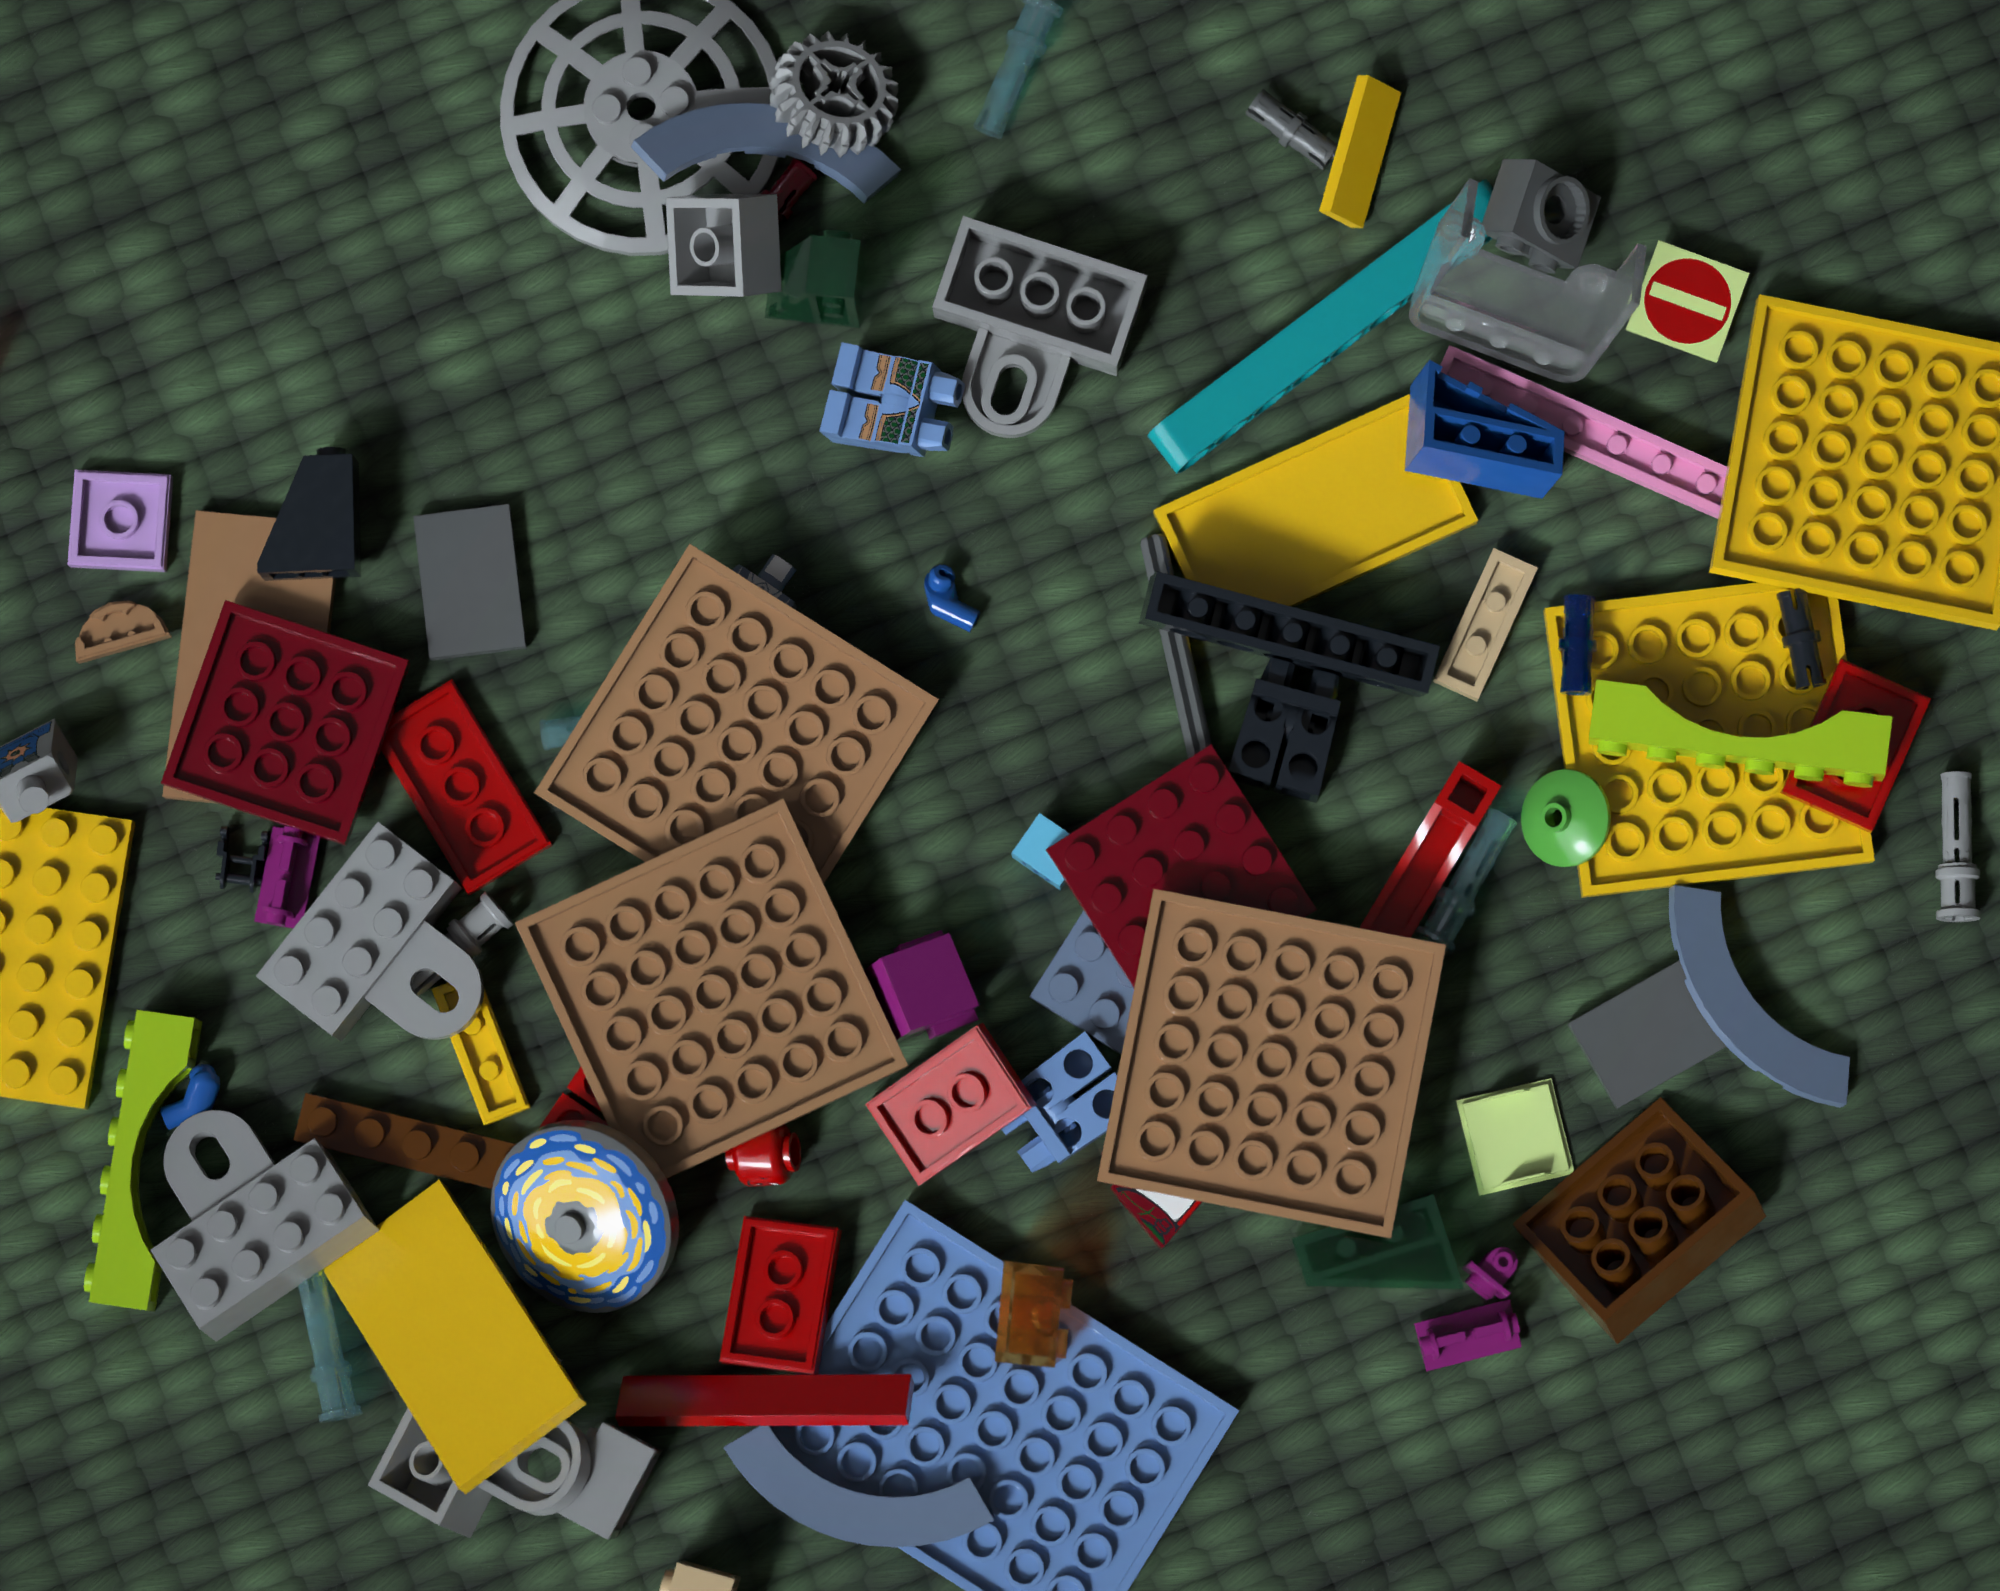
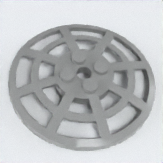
M560 0L552 5L530 27L516 48L505 75L500 100V129L506 157L518 185L532 205L553 226L575 240L602 251L629 256L668 254V234L666 235L662 208L663 205H666V198L692 195L706 186L713 178L732 194H760L766 188L780 157L762 155L756 171L750 180L747 181L726 163L732 152L717 154L716 158L697 163L701 168L683 182L660 190L658 175L631 148L636 138L654 126L695 109L732 103L770 104L772 90H770L771 85L769 83L773 72L776 71L775 66L777 62L768 42L754 22L730 0H705L715 6V8L698 26H695L691 22L671 14L641 11L640 0H621L622 13L611 15L591 24L570 41L552 29L550 25L562 13L582 0ZM730 20H733L743 30L755 47L766 71L769 87L740 88L737 75L729 58L719 44L713 40ZM642 25L668 28L683 34L687 38L670 57L658 52L646 51ZM623 27L626 53L613 57L605 64H601L582 50L600 35ZM537 41L558 56L552 64L545 81L542 111L514 116V98L518 78L528 53ZM702 50L710 56L717 66L724 81L725 89L696 91L695 85L685 69ZM571 65L590 79L584 97V104L556 108L559 85L566 69ZM640 97L649 98L655 103L653 115L643 121L635 120L628 114L631 102ZM580 124L587 125L588 131L597 146L581 167L574 162L565 149L558 128ZM544 131L545 139L554 159L563 172L571 179L555 204L543 194L529 174L519 151L516 136ZM611 159L627 166L638 167L641 192L615 189L600 183L596 179ZM586 193L613 205L643 208L646 237H626L605 233L580 223L570 215Z

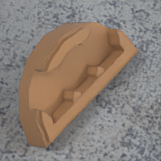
M132 601L110 602L94 610L89 615L90 618L82 626L80 635L75 641L76 662L81 664L169 639L172 636L164 620L149 607Z

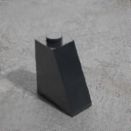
M323 447L316 450L317 455L303 456L257 562V573L264 581L361 577L359 463L353 454H346L345 448Z

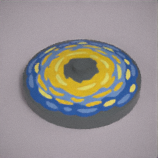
M562 1120L542 1126L522 1139L509 1151L501 1162L493 1182L491 1217L498 1244L505 1258L517 1275L530 1288L559 1306L589 1313L609 1312L624 1308L648 1293L663 1278L673 1261L679 1237V1219L672 1189L664 1173L651 1155L632 1138L610 1126L588 1120Z

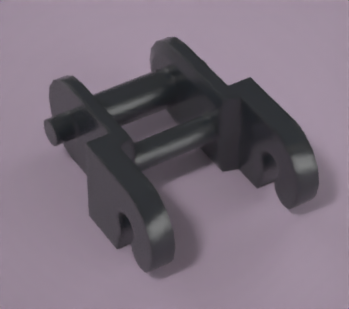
M221 826L220 835L222 836L221 840L218 841L216 855L223 859L221 873H216L215 880H220V889H225L227 883L249 885L250 892L255 893L257 885L262 884V878H258L260 862L266 863L270 832L262 831V845H259L258 855H253V857L236 856L227 853L229 827ZM230 863L251 864L250 875L229 873Z

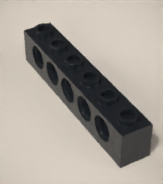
M1159 571L1150 576L1139 619V624L1267 658H1277L1301 667L1329 672L1339 677L1415 697H1421L1429 693L1440 649L1438 645Z

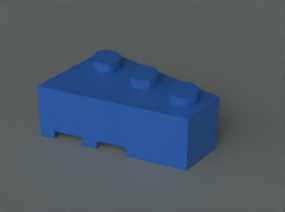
M1429 360L1410 385L1405 471L1543 499L1562 476L1565 431L1512 403L1507 407L1482 394V387L1471 381L1467 385L1441 372L1443 368L1441 365Z

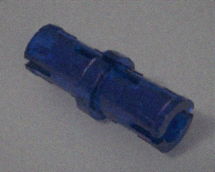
M1581 594L1564 596L1563 638L1558 640V650L1562 651L1561 694L1572 696L1592 694L1593 652L1597 651V640L1593 639V618L1596 599L1594 596Z

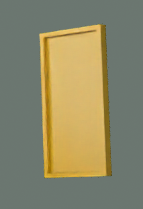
M1410 394L1158 507L1153 511L1183 578L1295 607L1477 524L1478 519L1460 482L1405 471Z
M438 1180L377 1225L379 1228L378 1232L322 1270L457 1488L467 1494L587 1403L447 1186Z

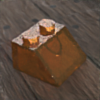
M1004 1261L995 1353L996 1363L1055 1368L1056 1358L1066 1359L1069 1329L1059 1328L1060 1309H1070L1073 1280L1063 1279L1064 1268Z

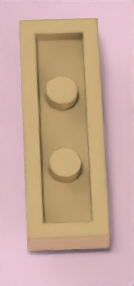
M1493 548L1433 680L1434 683L1474 701H1478L1538 569L1537 567Z

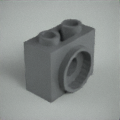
M1503 159L1479 231L1497 241L1495 246L1499 250L1529 258L1528 265L1538 271L1554 274L1557 268L1578 269L1601 197L1584 188L1577 179L1564 176L1538 160Z

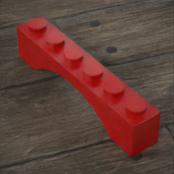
M1461 761L1458 762L1359 928L1411 938L1501 788V785Z

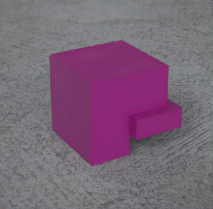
M942 930L901 944L893 949V954L878 959L864 970L897 1043L918 1036L927 1031L929 1039H933L971 1025L979 1020L974 1008L979 1006V1003L950 933L944 935Z

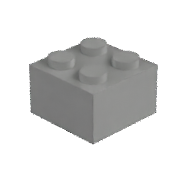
M698 194L666 198L671 295L744 297L782 292L777 194Z
M602 1422L599 1429L597 1427H590L585 1435L591 1453V1466L587 1482L579 1496L568 1507L557 1513L610 1540L618 1537L663 1450L612 1423Z

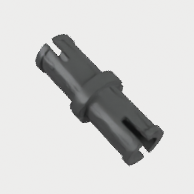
M1265 89L1256 96L1246 111L1248 117H1251L1277 136L1279 144L1285 148L1290 146L1297 152H1300L1322 171L1333 160L1338 143L1307 122L1308 116L1300 111L1296 114Z

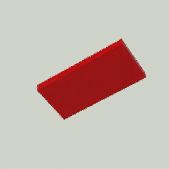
M453 679L393 714L381 750L469 896L553 846Z

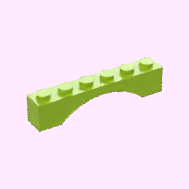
M1596 679L1589 744L1597 745L1598 753L1611 756H1626L1627 749L1645 751L1647 752V759L1658 762L1672 763L1676 762V756L1696 758L1695 765L1706 768L1723 769L1725 768V762L1745 764L1744 771L1753 774L1773 775L1775 768L1794 770V778L1801 780L1823 781L1824 774L1844 777L1843 784L1849 786L1869 788L1873 787V781L1882 782L1885 777L1893 716L1843 710L1818 725L1796 733L1773 737H1739L1712 731L1685 719L1662 703L1646 685Z
M136 1010L135 1020H128L124 1034V1048L130 1049L127 1069H120L116 1083V1097L122 1098L119 1117H112L108 1132V1145L114 1146L111 1166H104L100 1180V1194L106 1195L103 1214L96 1215L92 1229V1242L98 1243L95 1263H88L84 1278V1291L90 1292L89 1302L153 1312L156 1310L162 1268L151 1252L154 1246L151 1243L142 1216L139 1195L140 1161L147 1134L160 1107H162L174 1089L189 1076L191 1069L196 1065L202 1021L196 1018Z

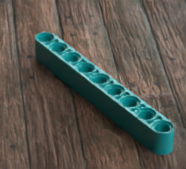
M1485 179L1473 186L1156 425L1147 436L1175 473H1182L1491 241L1493 238L1479 231L1493 191V187L1488 180Z

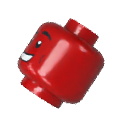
M784 1124L726 1151V1164L730 1171H735L739 1181L745 1186L781 1185L788 1182L793 1172L798 1171L800 1168V1141L797 1134L790 1132L789 1128Z

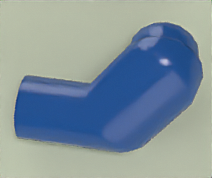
M946 565L934 566L924 580V590L930 611L935 616L970 633L981 611L958 600L954 582L955 573L950 567Z
M199 1064L193 1067L189 1073L191 1080L189 1081L185 1097L160 1107L168 1130L178 1127L186 1119L197 1113L213 1109L220 1090V1079L211 1065Z

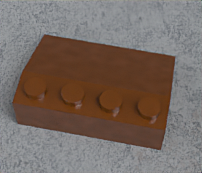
M1660 1097L1512 1225L1586 1312L1619 1344L1760 1223L1766 1215L1755 1192Z

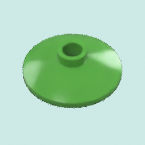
M1562 769L1544 775L1530 788L1522 806L1521 826L1524 838L1532 852L1550 865L1573 867L1587 862L1600 851L1610 830L1611 812L1605 792L1592 777L1577 770ZM1557 809L1562 813V821L1558 826L1554 822V815Z

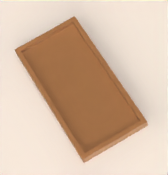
M196 510L166 766L225 600L330 634L336 578L264 581L257 573V562L276 518ZM166 786L163 787L162 797L165 799L215 803Z

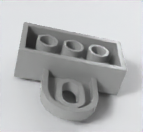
M963 216L932 308L934 318L978 331L962 378V382L965 385L962 396L964 406L974 423L987 433L1002 438H1018L1038 430L1047 422L1055 409L1070 362L1117 377L1147 288V275ZM1007 368H1019L1027 376V383L1020 404L1012 414H998L992 408L991 401L999 377Z
M379 822L376 823L256 975L267 986L341 1042L371 1004L400 1027L417 1037L429 1040L446 1039L459 1034L474 1021L481 1009L484 998L483 978L475 961L433 927L461 891L462 887ZM423 971H433L455 987L458 992L459 999L456 1007L449 1012L436 1011L415 993L413 983L416 976Z
M209 1110L197 1113L186 1119L175 1129L168 1140L163 1161L165 1175L192 1222L152 1248L151 1252L198 1328L216 1342L379 1231V1228L331 1153L315 1138L276 1164L256 1132L244 1120L230 1112ZM206 1137H215L230 1160L229 1171L220 1179H209L196 1158V1146Z
M407 1408L368 1486L435 1524L471 1538L492 1495L517 1509L538 1516L551 1515L568 1507L579 1496L587 1482L591 1466V1453L583 1432L566 1419L465 1494L457 1488L417 1421ZM544 1448L557 1455L561 1461V1472L550 1483H545L534 1477L528 1470V1459L536 1449Z

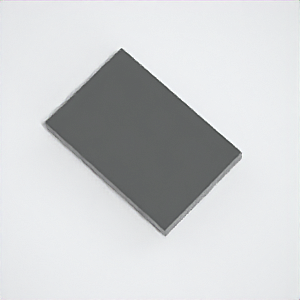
M504 504L413 516L430 660L527 649L511 506Z
M1680 960L1567 1024L1616 1109L1727 1047L1713 1032L1698 1010L1684 981L1686 976Z

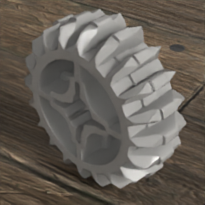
M829 31L822 35L820 41L812 34H809L802 44L795 41L788 48L787 53H784L778 59L775 66L776 71L773 72L769 83L771 85L770 90H772L770 106L777 108L775 113L776 122L788 123L786 128L787 137L796 134L802 137V149L810 145V143L818 145L820 156L827 152L828 148H833L838 157L841 158L847 153L848 148L859 155L866 145L874 147L880 141L881 136L889 131L893 123L892 117L895 116L898 109L899 100L896 98L898 83L891 80L893 75L892 67L879 66L882 60L881 52L868 54L866 52V40L857 46L850 44L848 33L841 37L840 41L834 40ZM800 82L806 87L804 92L810 97L811 101L803 93ZM857 88H859L863 93L867 102V106L862 102L864 97L859 93Z

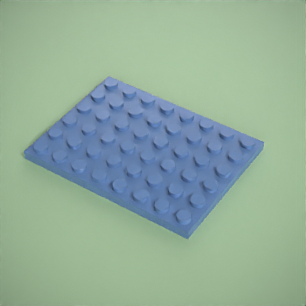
M905 1200L826 1325L818 1375L911 1374L914 1381V1391L909 1425L770 1427L786 1449L804 1466L820 1477L856 1492L886 1497L916 1496L950 1487L970 1477L994 1521L970 1533L946 1541L922 1546L898 1547L965 1591H1128L1239 1410Z

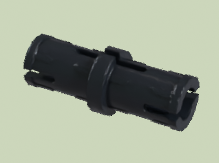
M1799 588L1795 589L1794 592L1797 610L1793 607L1790 590L1778 593L1776 597L1779 600L1786 636L1782 637L1783 648H1789L1796 683L1795 689L1805 690L1810 686L1806 668L1810 670L1813 688L1826 685L1827 681L1824 677L1817 642L1821 641L1820 630H1814L1808 592Z

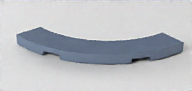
M761 103L720 104L695 109L654 126L636 138L631 146L663 182L696 163L716 158L717 154L744 151L745 154H762L782 158L788 155L813 164L814 169L835 179L864 204L897 178L901 171L893 161L875 146L866 145L859 155L848 148L847 153L841 158L838 157L833 148H828L827 152L820 156L818 145L813 143L802 149V137L799 134L787 137L786 128L788 123L776 122L775 113L777 108L770 106V104Z
M1679 885L1669 888V920L1674 950L1678 951L1680 963L1686 976L1684 980L1686 987L1698 1010L1713 1032L1749 1068L1755 1072L1760 1071L1792 1094L1839 1108L1847 1105L1850 1057L1817 1048L1781 1027L1755 1001L1742 982L1727 948L1723 931L1721 892Z
M759 1426L723 1447L740 1473L773 1506L795 1521L817 1532L843 1541L881 1547L922 1546L970 1533L994 1521L970 1477L950 1487L931 1493L904 1497L875 1496L838 1486L820 1477L804 1466L786 1449L770 1426Z

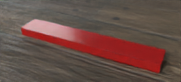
M911 1374L623 1376L615 1417L619 1426L909 1425L914 1381Z

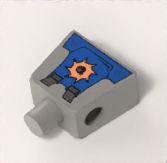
M55 718L0 746V809L11 823L44 811L47 806L63 799L74 791L78 758Z

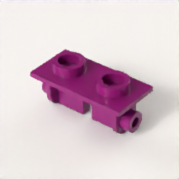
M273 826L254 922L293 929L304 916L307 910L321 837L293 827L284 826V828Z
M1506 1247L1496 1248L1488 1252L1478 1265H1475L1472 1261L1464 1264L1461 1269L1469 1274V1277L1464 1282L1486 1300L1492 1299L1493 1296H1496L1499 1300L1506 1298L1510 1292L1502 1286L1516 1270L1518 1260L1516 1254L1511 1249Z
M1510 1299L1414 1323L1426 1371L1522 1347L1519 1337L1520 1328L1516 1314H1513Z

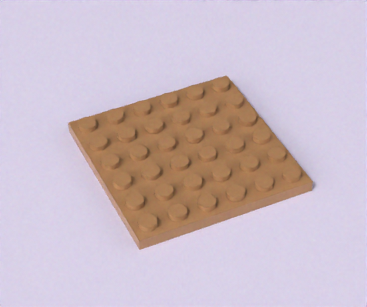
M689 544L534 793L644 862L784 799L824 884L939 699Z
M784 799L515 922L608 1126L624 1133L642 1146L659 1165L666 1179L908 1067Z
M1153 889L1097 1181L1391 1239L1446 945Z

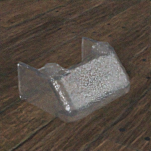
M1469 178L1437 226L1411 297L1410 321L1420 330L1555 381L1570 383L1583 379L1640 305L1647 246L1638 243L1617 272L1598 264H1588L1574 269L1566 281L1481 249L1485 241V227L1478 219L1473 217L1478 181Z

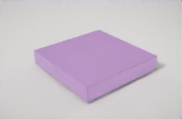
M75 470L67 565L72 568L166 572L173 477L170 474Z

